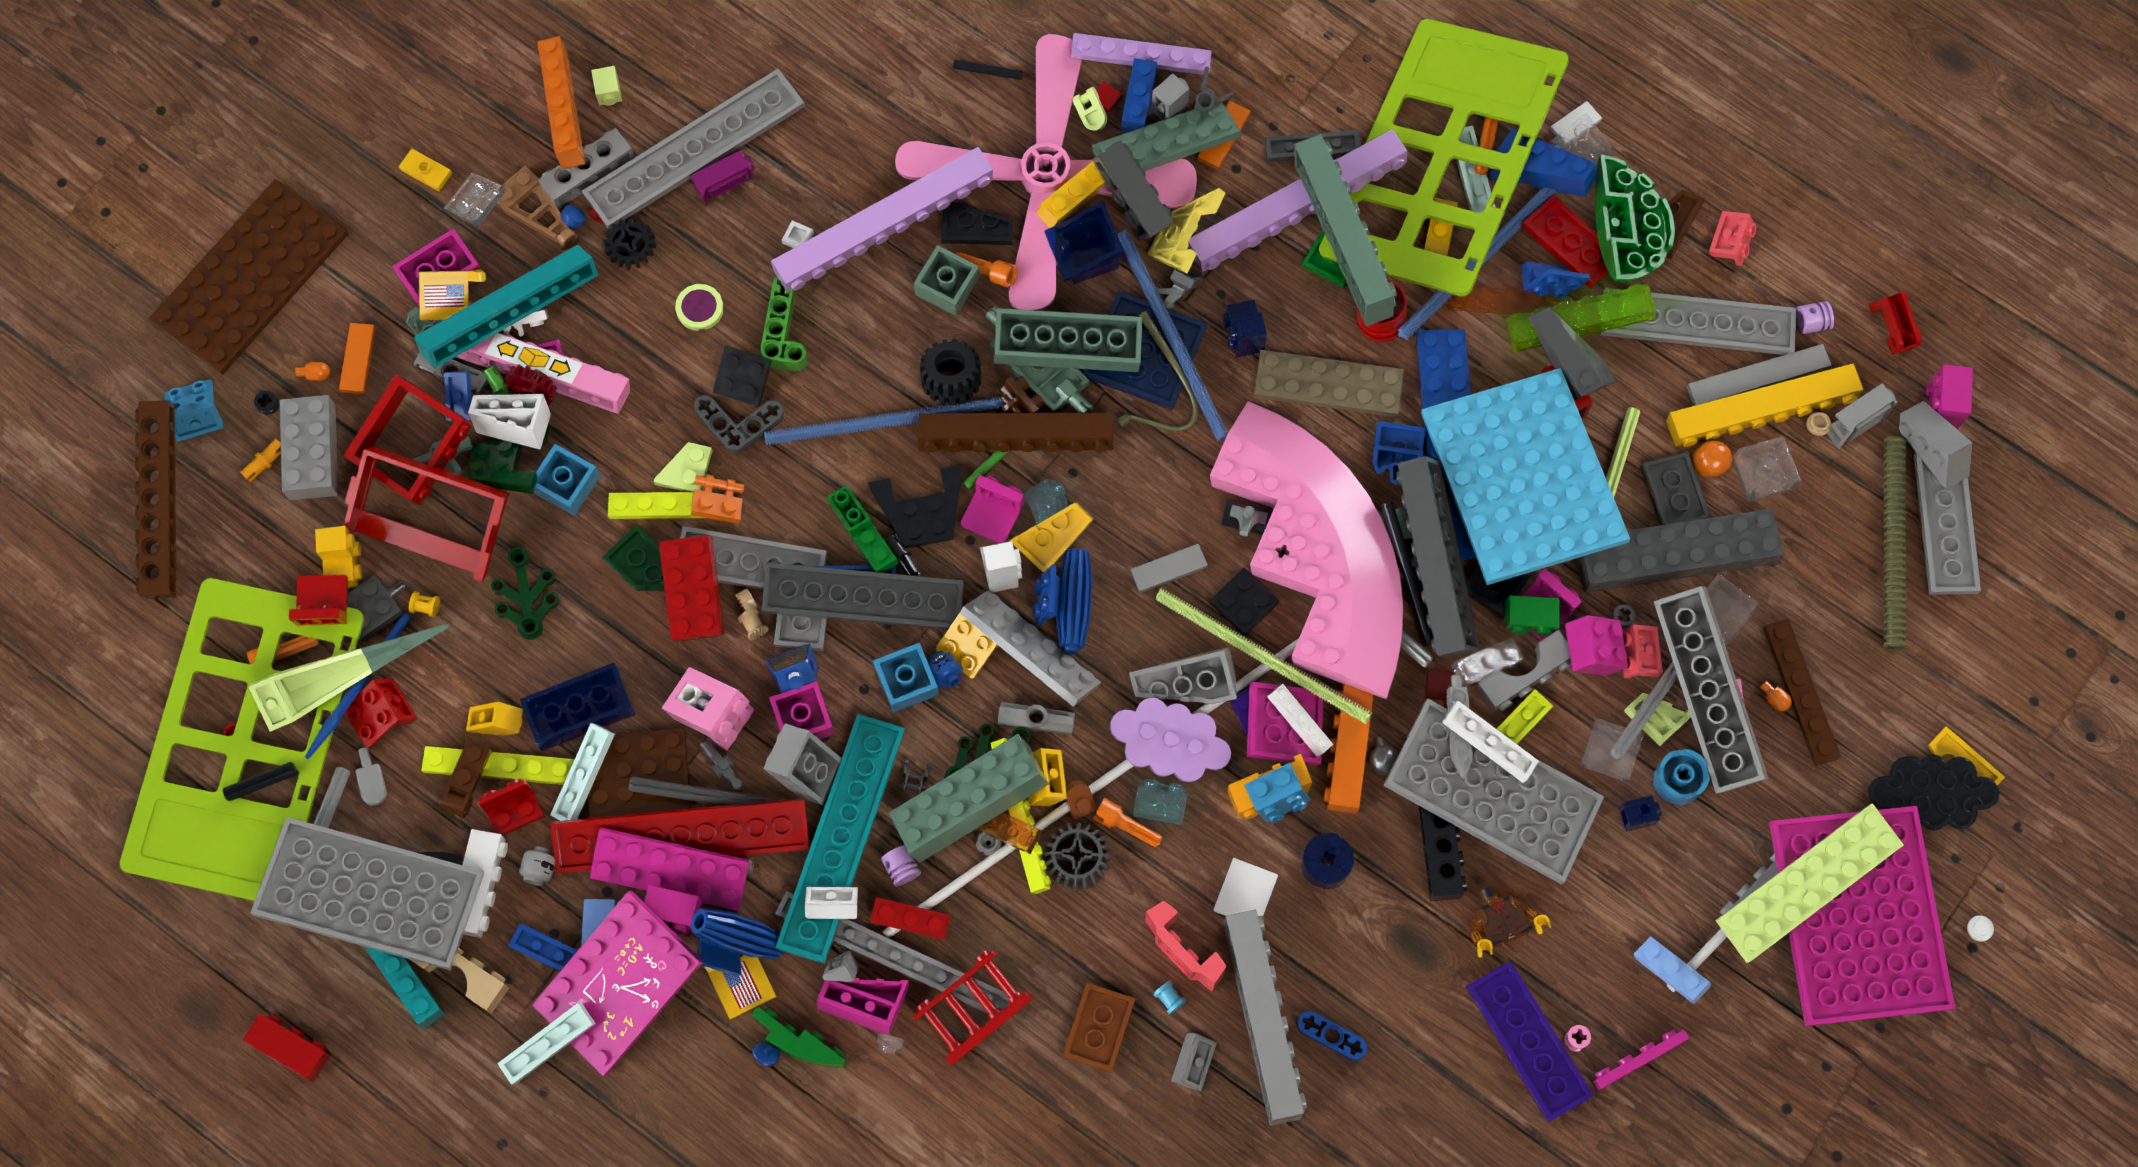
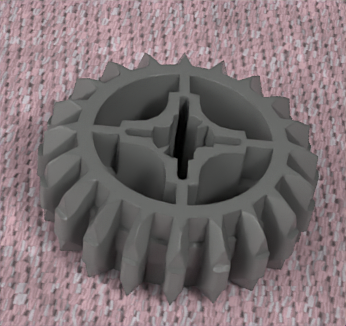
M1080 822L1076 823V829H1072L1071 824L1067 823L1066 832L1061 827L1057 828L1059 837L1055 834H1050L1049 838L1054 843L1045 842V848L1050 850L1043 852V858L1050 859L1045 861L1047 868H1051L1048 871V876L1052 877L1057 874L1054 880L1056 884H1059L1062 879L1065 880L1063 884L1064 889L1069 887V883H1073V890L1077 891L1078 884L1082 883L1083 889L1087 890V881L1096 886L1097 880L1095 876L1103 879L1105 875L1101 870H1109V865L1105 862L1111 861V855L1104 853L1110 850V845H1102L1106 841L1105 836L1097 838L1099 829H1095L1090 833V824H1087L1085 829L1082 830ZM1074 838L1071 848L1062 849V852L1057 851L1062 843ZM1082 839L1093 844L1097 853L1084 849L1081 843ZM1078 845L1080 856L1083 858L1080 857L1078 867H1075L1074 857L1070 855H1074ZM1056 859L1069 863L1072 866V874L1062 870ZM1097 861L1092 870L1080 875L1081 867L1084 864Z

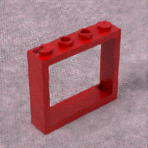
M395 374L343 456L359 466L363 450L373 447L408 391L454 421L427 462V465L444 470L447 463L455 457L461 441L467 438V432L473 423L407 379ZM377 468L374 469L373 477L418 505H421L426 496L429 497L432 486L438 481L420 474L411 489L408 490Z

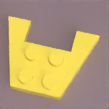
M1217 188L1172 211V216L1170 217L1174 222L1156 234L1147 254L1154 260L1187 274L1197 254L1192 249H1187L1188 242L1198 227L1201 215L1216 213L1225 192Z

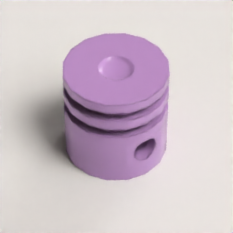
M1828 301L1802 305L1796 309L1797 325L1802 334L1824 331L1826 329L1830 330L1834 326L1833 310Z
M905 845L889 851L881 858L888 875H891L890 878L894 881L893 884L896 887L912 881L921 874L915 859L908 853Z

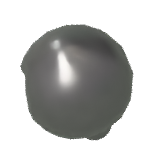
M1377 737L1373 740L1375 749L1370 754L1369 763L1377 774L1386 776L1389 775L1399 754L1393 747L1385 745L1383 738Z

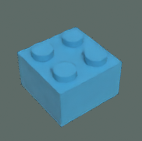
M554 444L536 471L537 482L534 494L575 516L601 476L596 466Z
M920 642L873 660L876 673L893 713L939 695L938 686Z

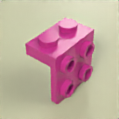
M979 475L975 483L976 493L961 520V526L995 543H1004L1024 506V494H1021L1022 492L1014 486L1006 487L999 484L1000 482L991 476L985 478Z
M1546 569L1537 576L1535 582L1522 595L1528 597L1559 598V628L1577 611L1582 602L1579 599V595L1573 589H1567L1554 572H1548ZM1532 632L1540 641L1548 637L1538 636L1537 632Z

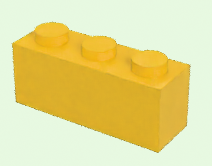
M1092 161L1039 206L1036 214L1051 230L1055 229L1104 188L1105 182L1094 162Z

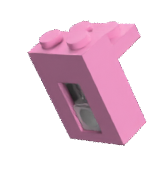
M690 667L662 707L674 720L709 736L720 748L727 751L755 710L749 705L750 701L739 690Z

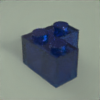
M1255 299L1226 305V313L1222 314L1223 324L1225 328H1229L1228 344L1230 350L1235 351L1236 358L1260 353V350H1264L1267 332L1262 312L1257 311Z

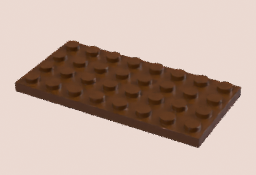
M275 178L149 319L223 375L349 233Z

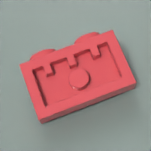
M1722 211L1709 250L1712 257L1734 259L1736 265L1742 266L1744 258H1747L1749 255L1750 240L1756 234V224L1753 222L1751 215L1748 213Z
M1633 624L1624 628L1622 635L1628 668L1623 670L1624 678L1629 679L1636 675L1651 677L1663 675L1658 627Z

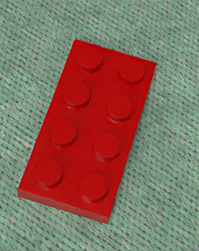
M1555 195L1522 223L1521 227L1571 272L1589 274L1590 280L1584 284L1590 289L1609 273L1601 254L1597 233Z

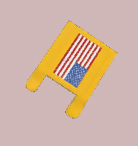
M483 270L419 272V319L445 320L468 307V281L484 282L486 280L485 272Z
M745 955L740 957L742 975L739 977L705 967L730 1020L777 997L757 957Z

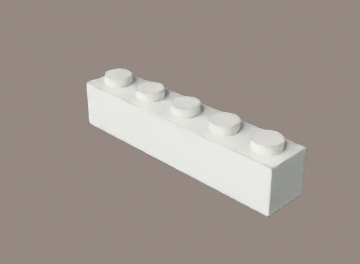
M1284 684L1277 687L1267 696L1317 757L1333 745Z

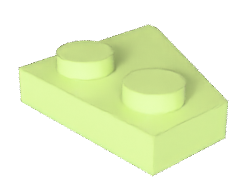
M688 442L654 478V484L683 492H694L695 489L702 490L701 485L694 484L695 476L706 475L713 452L712 447Z
M1642 693L1624 712L1633 719L1649 695ZM1663 700L1642 729L1661 746L1691 718L1689 710H1686V712L1672 707L1673 704Z

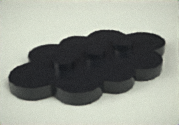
M1938 755L1926 756L1921 761L1913 757H1901L1892 764L1890 776H1880L1874 779L1868 788L1869 799L1879 808L1891 809L1917 806L1920 824L1931 831L1940 830L1947 824L1955 829L1968 828L1975 822L1978 810L1989 809L1994 806L1999 800L2000 794L1999 788L1993 780L1986 777H1977L1976 767L1967 758L1956 757L1946 762Z

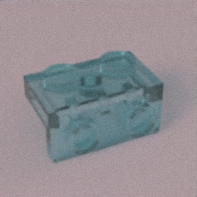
M1046 479L1024 492L1037 524L1070 506L1066 500V492L1063 485L1055 480Z
M1154 779L1140 780L1133 816L1182 825L1189 790L1184 789V786L1172 783L1168 786L1159 784V781Z

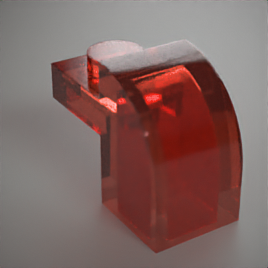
M1429 668L1426 674L1424 698L1443 700L1444 708L1447 709V689L1452 687L1451 676L1457 674L1449 670ZM1461 679L1462 687H1466L1463 680Z

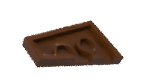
M1681 190L1668 202L1675 227L1673 246L1666 256L1669 259L1673 258L1704 204V198L1685 190Z

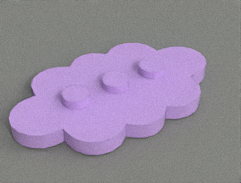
M1148 698L1138 705L1136 712L1132 710L1119 711L1110 721L1112 736L1126 744L1124 754L1127 761L1139 768L1149 766L1153 773L1160 777H1166L1174 773L1179 780L1191 783L1198 780L1203 775L1205 769L1215 771L1222 769L1231 759L1229 745L1221 738L1215 737L1216 725L1211 716L1205 713L1191 714L1189 709L1182 704L1176 703L1167 707L1163 701L1157 698Z

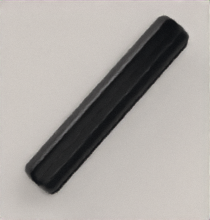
M288 762L223 788L224 797L226 800L232 801L296 776V766L294 763Z

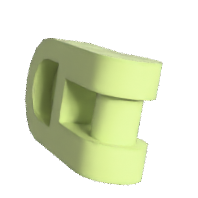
M1094 87L1087 89L1086 93L1081 96L1078 94L1072 97L1078 114L1087 129L1099 131L1105 127L1107 115ZM1091 101L1092 107L1086 109L1085 104Z

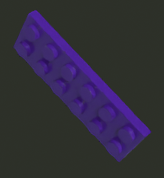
M1511 961L1466 986V989L1548 1123L1593 1097L1586 1082Z

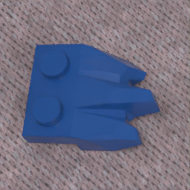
M1377 421L1372 459L1377 474H1382L1385 469H1390V482L1398 485L1396 472L1399 469L1397 463L1423 456L1426 428Z

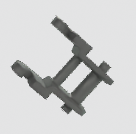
M906 759V766L903 771L906 779L905 783H902L901 786L904 787V791L910 788L919 790L920 794L922 790H925L923 784L924 780H928L931 763H927L925 774L918 776L908 772L910 759ZM909 778L920 779V785L908 783Z

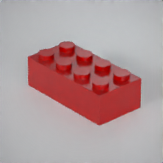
M709 535L659 542L671 640L682 642L724 636L725 631L713 538Z

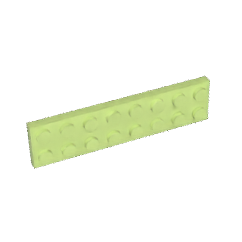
M1872 803L1715 921L1745 962H1751L1904 844Z

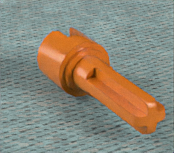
M962 252L956 254L979 266V273L989 276L992 283L1008 288L1013 286L1017 280L1018 267L1014 264L1002 260L992 263Z
M299 636L279 644L273 668L276 667L278 660L315 647L319 644V640ZM259 647L247 652L250 664L254 663Z
M1104 797L1093 817L1094 821L1109 829L1116 826L1153 847L1159 845L1162 839L1160 834L1134 821L1131 817L1122 813L1123 810L1120 805Z

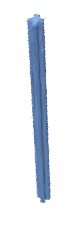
M1543 187L1496 233L1484 263L1497 250H1500L1499 248H1502L1501 246H1504L1503 244L1509 238L1511 239L1519 231L1518 229H1521L1522 223L1557 193L1555 189ZM1469 260L1466 269L1473 271L1477 261ZM1438 290L1434 296L1427 300L1398 329L1399 332L1397 334L1399 337L1408 340L1412 336L1411 334H1414L1413 332H1416L1415 330H1418L1417 328H1420L1427 321V318L1429 319V316L1431 317L1433 313H1436L1435 311H1438L1437 309H1440L1439 307L1447 299L1449 300V297L1451 298L1453 294Z
M1124 230L1117 235V240L1122 245V250H1124L1123 252L1127 260H1129L1128 262L1132 270H1134L1133 272L1137 280H1139L1138 282L1145 293L1144 295H1146L1148 303H1150L1149 305H1151L1153 313H1155L1154 315L1158 318V323H1160L1159 325L1162 331H1164L1163 333H1165L1164 335L1167 341H1169L1168 343L1172 351H1174L1173 353L1176 359H1178L1177 361L1181 369H1183L1182 371L1186 374L1187 382L1192 387V392H1194L1196 400H1198L1197 402L1201 405V410H1203L1205 418H1207L1206 420L1209 426H1211L1210 428L1214 431L1217 441H1220L1227 437L1228 431H1226L1225 425L1223 426L1224 423L1219 418L1220 415H1218L1212 399L1210 400L1211 397H1209L1203 381L1201 382L1202 379H1200L1201 376L1196 371L1197 368L1195 369L1196 366H1194V363L1192 364V358L1187 353L1188 350L1186 351L1187 348L1183 345V340L1178 335V330L1173 325L1174 322L1172 323L1173 320L1169 317V312H1167L1168 310H1166L1164 302H1162L1163 300H1161L1160 294H1158L1159 292H1157L1155 284H1153L1154 282H1152L1150 274H1148L1149 272H1147L1145 264L1142 262L1143 259H1141L1140 254H1138L1139 252H1137L1138 249H1136L1135 244H1133L1134 242H1132L1133 239L1128 234L1129 232Z
M998 396V399L995 397V400L992 397V400L989 398V401L986 398V401L985 399L983 401L980 399V402L979 400L977 402L974 400V403L971 400V403L970 401L968 403L965 401V404L959 403V405L958 403L950 406L949 404L947 406L944 404V407L943 405L941 407L938 405V408L937 406L935 408L932 406V408L929 407L928 409L926 407L923 410L922 408L920 410L917 408L914 411L911 409V411L908 410L907 412L905 410L902 413L899 411L896 414L891 412L890 414L887 413V415L886 413L884 415L881 414V416L878 414L875 417L874 415L872 417L866 416V418L865 416L863 418L860 417V419L857 417L854 420L852 418V421L850 419L847 421L846 419V422L844 420L843 422L841 420L838 422L837 420V423L835 421L832 423L831 421V424L829 422L826 424L825 422V425L823 423L820 425L819 423V426L817 424L814 426L813 424V427L810 424V427L807 425L806 428L804 425V428L801 426L800 429L798 426V429L795 427V430L793 427L792 430L790 428L787 430L786 428V431L783 428V431L780 429V432L778 429L777 432L774 430V433L772 430L771 433L768 431V434L765 431L766 445H774V443L780 444V442L786 443V441L792 442V440L798 441V439L801 441L804 438L807 440V438L810 439L811 437L813 439L816 436L819 438L822 435L824 437L825 435L831 436V434L834 436V434L837 435V432L840 435V432L843 434V431L846 434V431L849 433V430L852 433V430L853 432L855 430L858 432L859 429L861 432V429L864 431L865 428L867 431V428L870 430V427L873 430V427L876 429V426L879 429V426L880 428L882 426L885 428V425L886 427L888 425L891 427L892 424L894 427V424L897 426V423L898 426H900V423L901 425L903 423L906 425V422L907 424L909 422L912 424V421L914 424L915 421L918 423L919 413H981V411L986 413V411L989 412L991 410L992 412V410L995 411L996 409L1001 411L1005 403Z

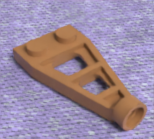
M526 165L490 195L491 199L507 215L554 240L564 249L571 247L576 242L578 235L562 221L561 213L540 186L539 178ZM535 193L541 201L540 207L533 213H528L519 208V204L530 194ZM547 211H550L556 221L547 228L537 220Z

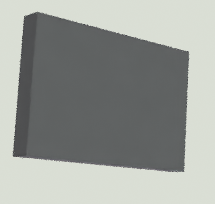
M1688 452L1652 460L1640 465L1660 525L1711 518Z

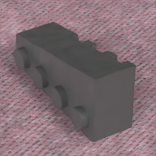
M1119 141L1098 154L1092 161L1108 187H1113L1114 191L1112 194L1116 203L1125 208L1126 215L1124 217L1127 223L1132 224L1137 229V232L1134 233L1137 241L1151 238L1174 222L1170 217L1172 213L1157 197L1159 196L1157 189L1145 179L1144 169L1132 159L1131 156L1133 154L1130 148L1125 143L1123 144Z

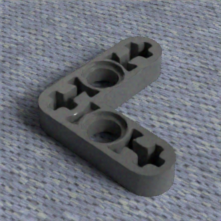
M702 395L694 402V410L697 416L731 454H739L764 436L765 431L768 433L784 418L783 407L777 401L766 402L737 425L734 424L712 397ZM701 404L709 405L710 411L713 413L711 417L706 410H702ZM768 410H777L778 415L776 417L773 415L769 416ZM761 415L763 416V419L766 418L768 424H764L762 418H760ZM718 419H723L727 422L726 427L722 430H716L713 427L714 422ZM752 422H758L761 425L760 430L756 433H751L747 430L748 425ZM729 432L735 440L739 439L740 444L738 446L735 444L731 445L730 438L727 436Z

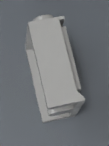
M1882 383L1835 415L1838 420L1831 424V429L1827 433L1836 447L1841 449L1844 443H1849L1881 422V420H1884L1897 404L1894 393Z

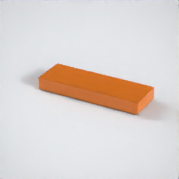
M1229 101L1226 109L1241 130L1251 111ZM1236 139L1201 151L1197 161L1218 170Z
M350 323L339 385L341 393L365 394L376 329L372 324Z

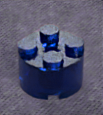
M1337 833L1320 834L1311 839L1305 847L1301 860L1302 873L1306 880L1314 886L1323 889L1337 888L1346 881L1354 865V853L1350 844ZM1324 857L1332 859L1331 866L1328 863L1323 864Z

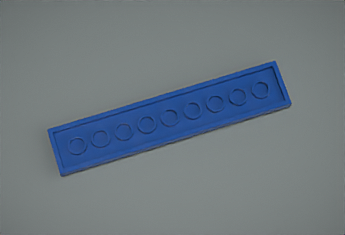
M1465 329L1417 330L1416 342L1422 409L1471 395ZM1426 428L1424 438L1426 456L1439 461ZM1443 472L1461 560L1477 559Z

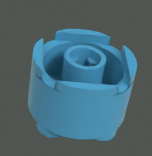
M1693 750L1672 751L1656 767L1653 776V787L1665 801L1684 806L1697 799L1706 789L1710 780L1708 765L1705 759ZM1680 774L1684 775L1683 780L1679 779Z

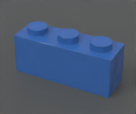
M1134 58L1121 122V133L1123 134L1147 125L1152 92L1157 75V62Z

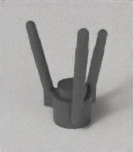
M1207 66L1204 69L1201 90L1194 100L1195 109H1210L1213 105L1218 106L1221 102L1234 95L1233 92L1216 98L1215 92L1207 87L1209 67Z

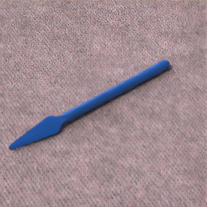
M409 612L402 614L384 641L400 636L412 618ZM373 673L351 686L332 715L324 722L305 756L306 759H309L338 726L340 719Z

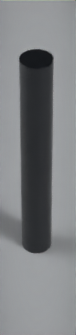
M954 60L953 69L1018 80L1023 78V71L961 60Z

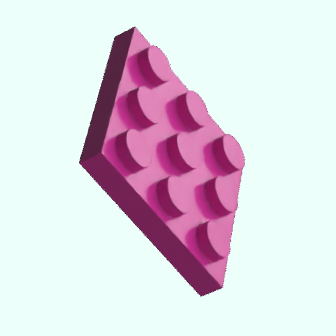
M1260 682L1250 683L1247 757L1294 762V756L1301 754L1305 764L1320 765L1321 755L1317 757L1267 698L1280 685ZM1285 686L1322 730V697L1319 698L1317 694L1314 695V693L1305 688Z

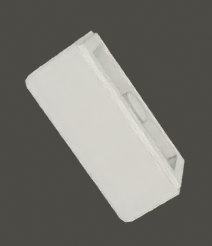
M806 887L805 917L808 919H856L858 887Z

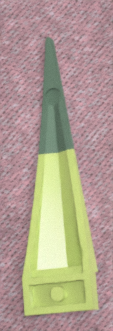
M443 624L273 673L271 676L249 684L248 687L269 731H273L296 721L374 671L446 630L449 624Z

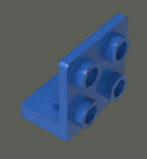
M1525 262L1521 265L1524 292L1534 293L1536 296L1553 295L1555 298H1566L1570 293L1581 288L1584 283L1590 280L1589 274L1569 272L1563 266Z

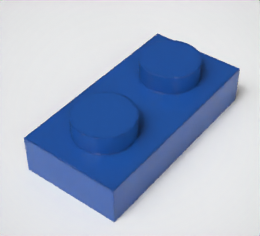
M470 371L444 372L446 406L467 420H471L468 414L472 402ZM446 416L447 421H453Z

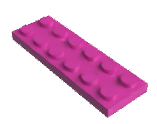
M601 827L598 832L590 878L647 891L648 885L699 896L704 904L739 911L750 860Z

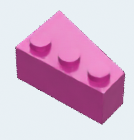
M855 978L852 982L825 980L817 998V1007L820 1011L890 1036L907 995L909 980L884 981V979L860 980L859 978Z

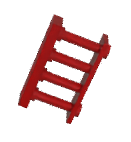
M988 950L984 951L975 959L977 964L934 1000L930 1002L926 999L915 1008L918 1011L913 1016L915 1021L925 1016L949 1046L948 1051L950 1054L945 1059L951 1066L1034 999L1029 991L1023 994L1020 991L1017 992L995 965L992 959L999 954L996 950L991 953ZM982 967L988 971L1009 998L1007 1001L1010 1005L1003 1011L1000 1007L997 1008L972 977ZM963 983L989 1014L987 1017L990 1021L983 1027L980 1023L977 1024L952 993ZM943 999L969 1030L970 1038L963 1043L960 1039L956 1040L932 1009Z

